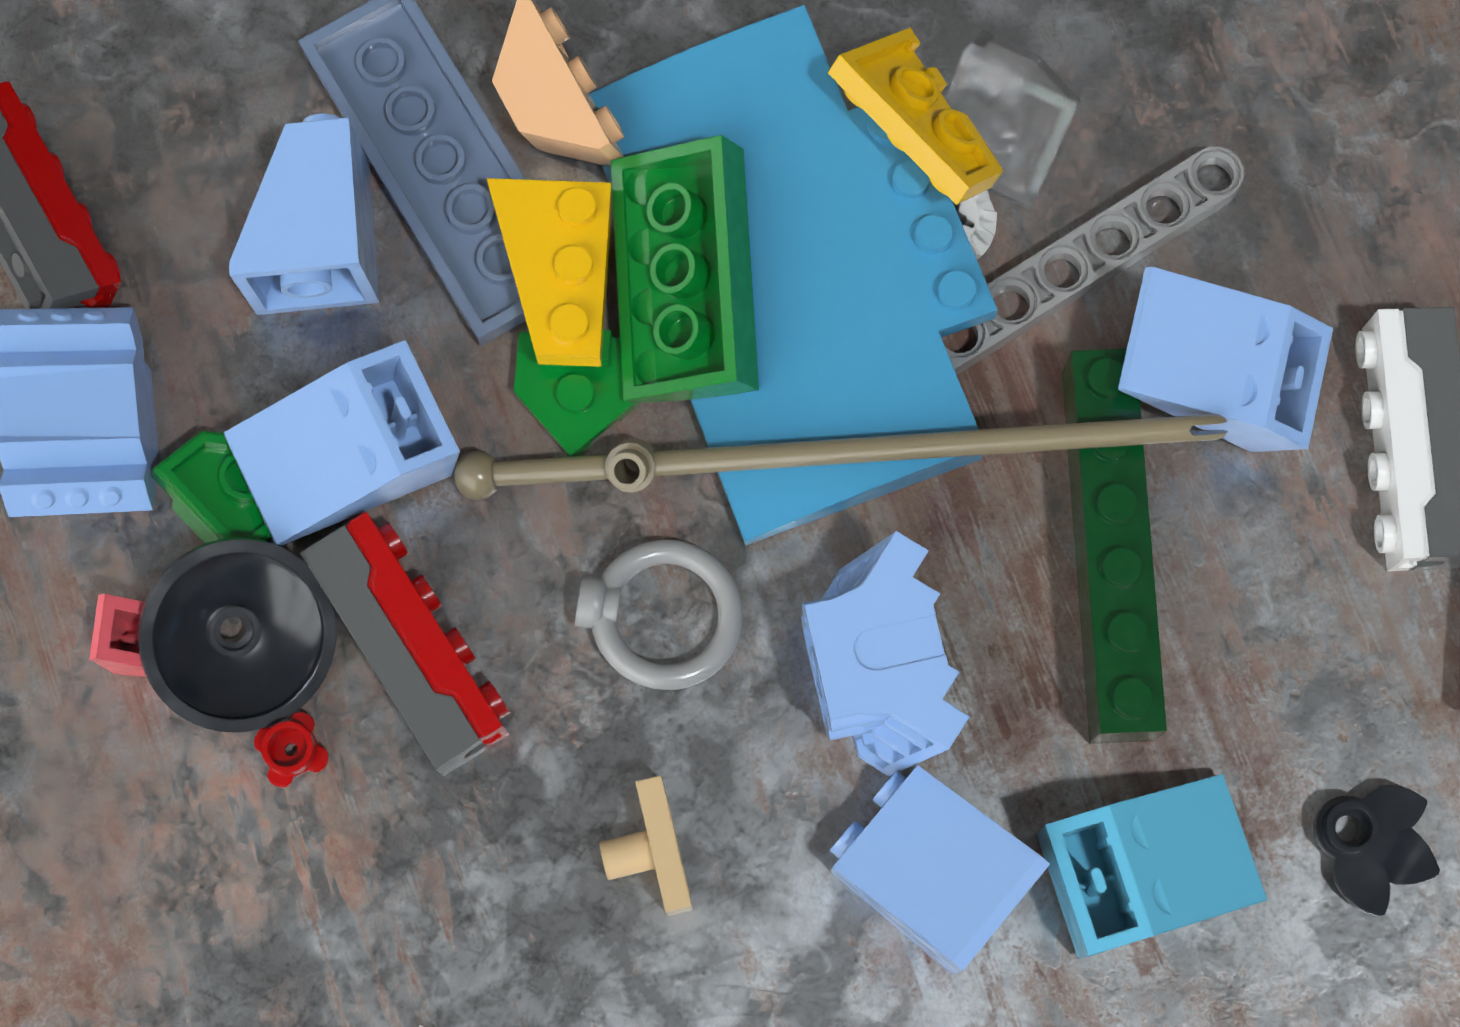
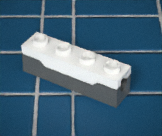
M1455 307L1403 308L1402 311L1399 309H1378L1362 328V331L1358 332L1355 344L1358 367L1360 369L1366 368L1368 391L1364 392L1362 398V420L1364 427L1373 431L1375 453L1370 454L1368 460V480L1372 491H1379L1381 515L1376 516L1374 523L1376 549L1379 553H1385L1387 571L1460 569V352Z

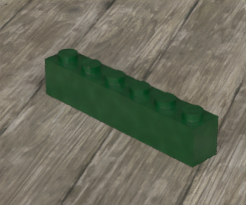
M1127 348L1071 351L1062 371L1066 424L1141 419L1140 400L1118 390ZM1144 445L1068 449L1089 744L1155 741L1167 731Z

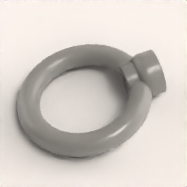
M670 539L654 540L634 546L620 554L609 564L600 578L582 576L574 626L592 628L594 639L600 652L607 662L625 678L648 688L677 690L707 680L728 662L741 636L744 617L743 604L734 578L714 555L688 542ZM656 565H676L696 573L708 584L717 602L718 623L712 640L697 656L678 664H657L641 658L626 645L617 626L616 617L622 589L637 573Z

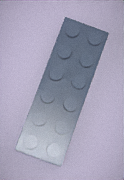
M370 0L298 40L304 55L343 118L349 117L367 159L480 346L526 321L486 178L526 179L416 1Z

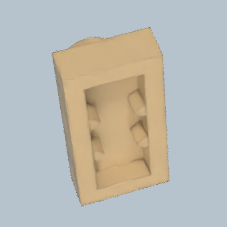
M661 776L636 781L646 830L599 842L607 879H617L656 869L665 913L671 916L693 910V905L663 779Z

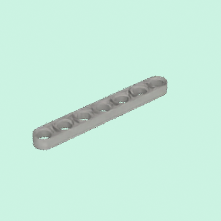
M1223 147L1202 149L988 283L987 285L993 300L1004 292L1018 293L1026 300L1028 312L1017 320H1006L997 314L995 319L970 327L977 337V343L970 351L955 353L945 347L956 375L1228 205L1235 198L1244 179V167L1240 158L1231 150ZM1206 165H1218L1228 172L1230 186L1222 191L1205 189L1197 178V171ZM1157 196L1169 197L1178 204L1180 217L1171 223L1157 222L1149 216L1146 203ZM1117 228L1127 235L1130 241V248L1120 255H1108L1098 248L1096 235L1103 229ZM1055 260L1069 261L1077 268L1079 280L1073 286L1067 288L1056 287L1047 280L1044 271L1045 267Z

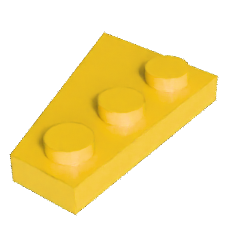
M911 27L840 54L828 71V74L844 89L847 98L853 104L862 108L887 133L889 141L896 148L905 152L929 176L932 185L939 192L948 196L957 205L993 186L1004 170L968 115L951 109L941 92L947 83L937 67L925 69L915 53L920 45V41Z
M486 178L537 363L541 365L601 367L612 209L611 183Z

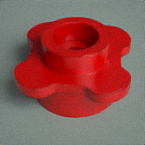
M298 712L293 714L289 721L277 723L271 728H262L257 732L254 746L257 751L262 753L265 763L269 766L267 778L271 784L280 788H286L293 783L295 777L308 771L319 773L327 767L329 753L325 748L319 746L314 735L316 722L310 715ZM290 744L297 746V753L293 756L286 754V748Z

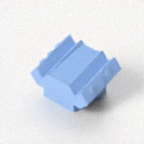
M134 307L0 309V461L3 467L0 479V493L8 517L153 510L157 491L156 481L151 477L152 469L160 463L151 369L144 360L143 338Z
M897 531L840 568L821 599L802 603L803 615H801L802 631L829 741L853 736L858 757L888 777L896 771L900 772L950 749L970 717L943 700L960 672L948 665L934 608V603L940 593L913 577L929 550Z

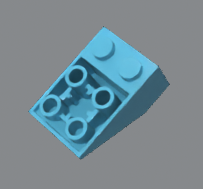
M1223 774L1107 805L1044 825L1036 832L1044 859L1050 863L1047 868L1078 959L1267 901Z

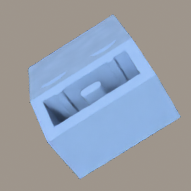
M1145 267L1118 390L1175 417L1219 414L1225 417L1227 422L1195 426L1202 430H1226L1228 432L1222 439L1249 452L1308 449L1333 328L1290 305L1156 267Z
M406 340L341 365L224 432L226 441L274 543L278 546L451 477L460 453Z

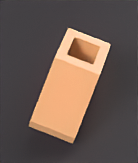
M517 0L492 83L518 131L538 151L611 167V160L624 157L616 142L623 139L625 135L608 106L605 105L598 109L589 92L598 86L579 55L570 59L562 43L570 39L568 31L552 7L542 11L534 0Z

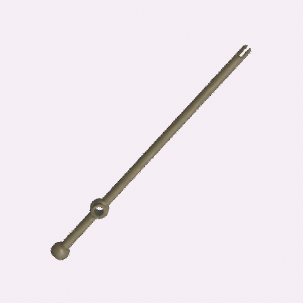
M1219 414L665 451H655L646 441L630 438L622 440L609 454L497 462L494 457L486 452L471 451L457 459L454 474L458 492L464 497L474 500L489 498L497 491L499 486L606 479L617 489L633 493L647 487L655 476L1207 441L1221 439L1228 431H1191V427L1195 425L1227 422L1225 417ZM625 459H631L636 462L640 471L636 472L629 469Z

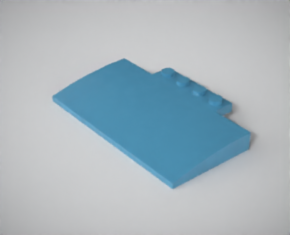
M805 5L755 22L687 49L590 93L597 108L600 109L607 105L619 123L625 137L616 143L624 157L718 135H723L744 149L759 391L690 400L707 446L710 448L979 430L942 337L995 319L998 311L952 200L932 185L929 176L905 152L896 148L889 141L887 133L862 108L857 107L849 111L847 110L836 81L828 74L830 66ZM601 165L607 182L611 183L612 186L611 167ZM983 455L718 472L744 544L748 545L982 460Z

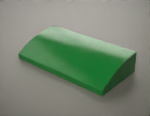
M718 135L611 160L623 401L628 403L668 402L759 391L744 149L723 135Z

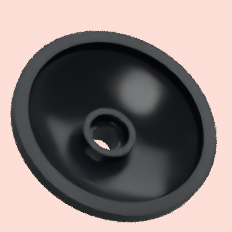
M227 538L208 542L193 548L172 562L150 589L143 604L138 624V651L142 668L160 699L173 712L197 726L231 733L248 732L269 727L286 719L303 707L313 697L327 676L332 664L337 640L336 617L333 605L308 565L281 546L252 538ZM230 617L241 619L242 629L237 636L233 638L221 636L220 628L226 619Z

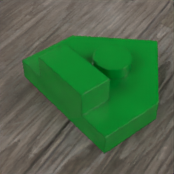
M604 329L601 367L538 364L529 332H519L514 381L515 397L545 428L568 457L580 456L592 446L591 443L618 420H623L640 405V403L623 401L620 338L612 337L611 330Z
M201 431L152 469L151 477L173 499L172 509L204 543L227 538H252L267 542L273 540L226 441L224 433Z

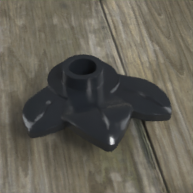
M1384 785L1371 791L1362 799L1355 796H1339L1324 803L1315 816L1313 825L1314 836L1321 850L1333 858L1335 886L1346 900L1367 914L1374 916L1385 915L1390 901V884L1411 885L1424 882L1439 875L1440 869L1430 847L1412 828L1423 815L1427 806V800L1411 789L1399 785ZM1341 817L1350 819L1355 825L1356 834L1350 842L1342 840L1336 833V823Z

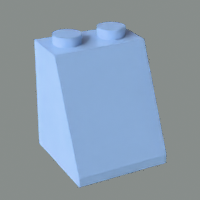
M314 114L306 117L303 122L284 125L229 262L231 278L257 315L380 303L370 164L349 117L339 118L332 114Z
M917 765L907 778L899 771H896L872 800L881 810L864 828L857 821H854L831 848L830 851L839 858L832 867L831 873L947 972L954 975L962 972L1050 863Z

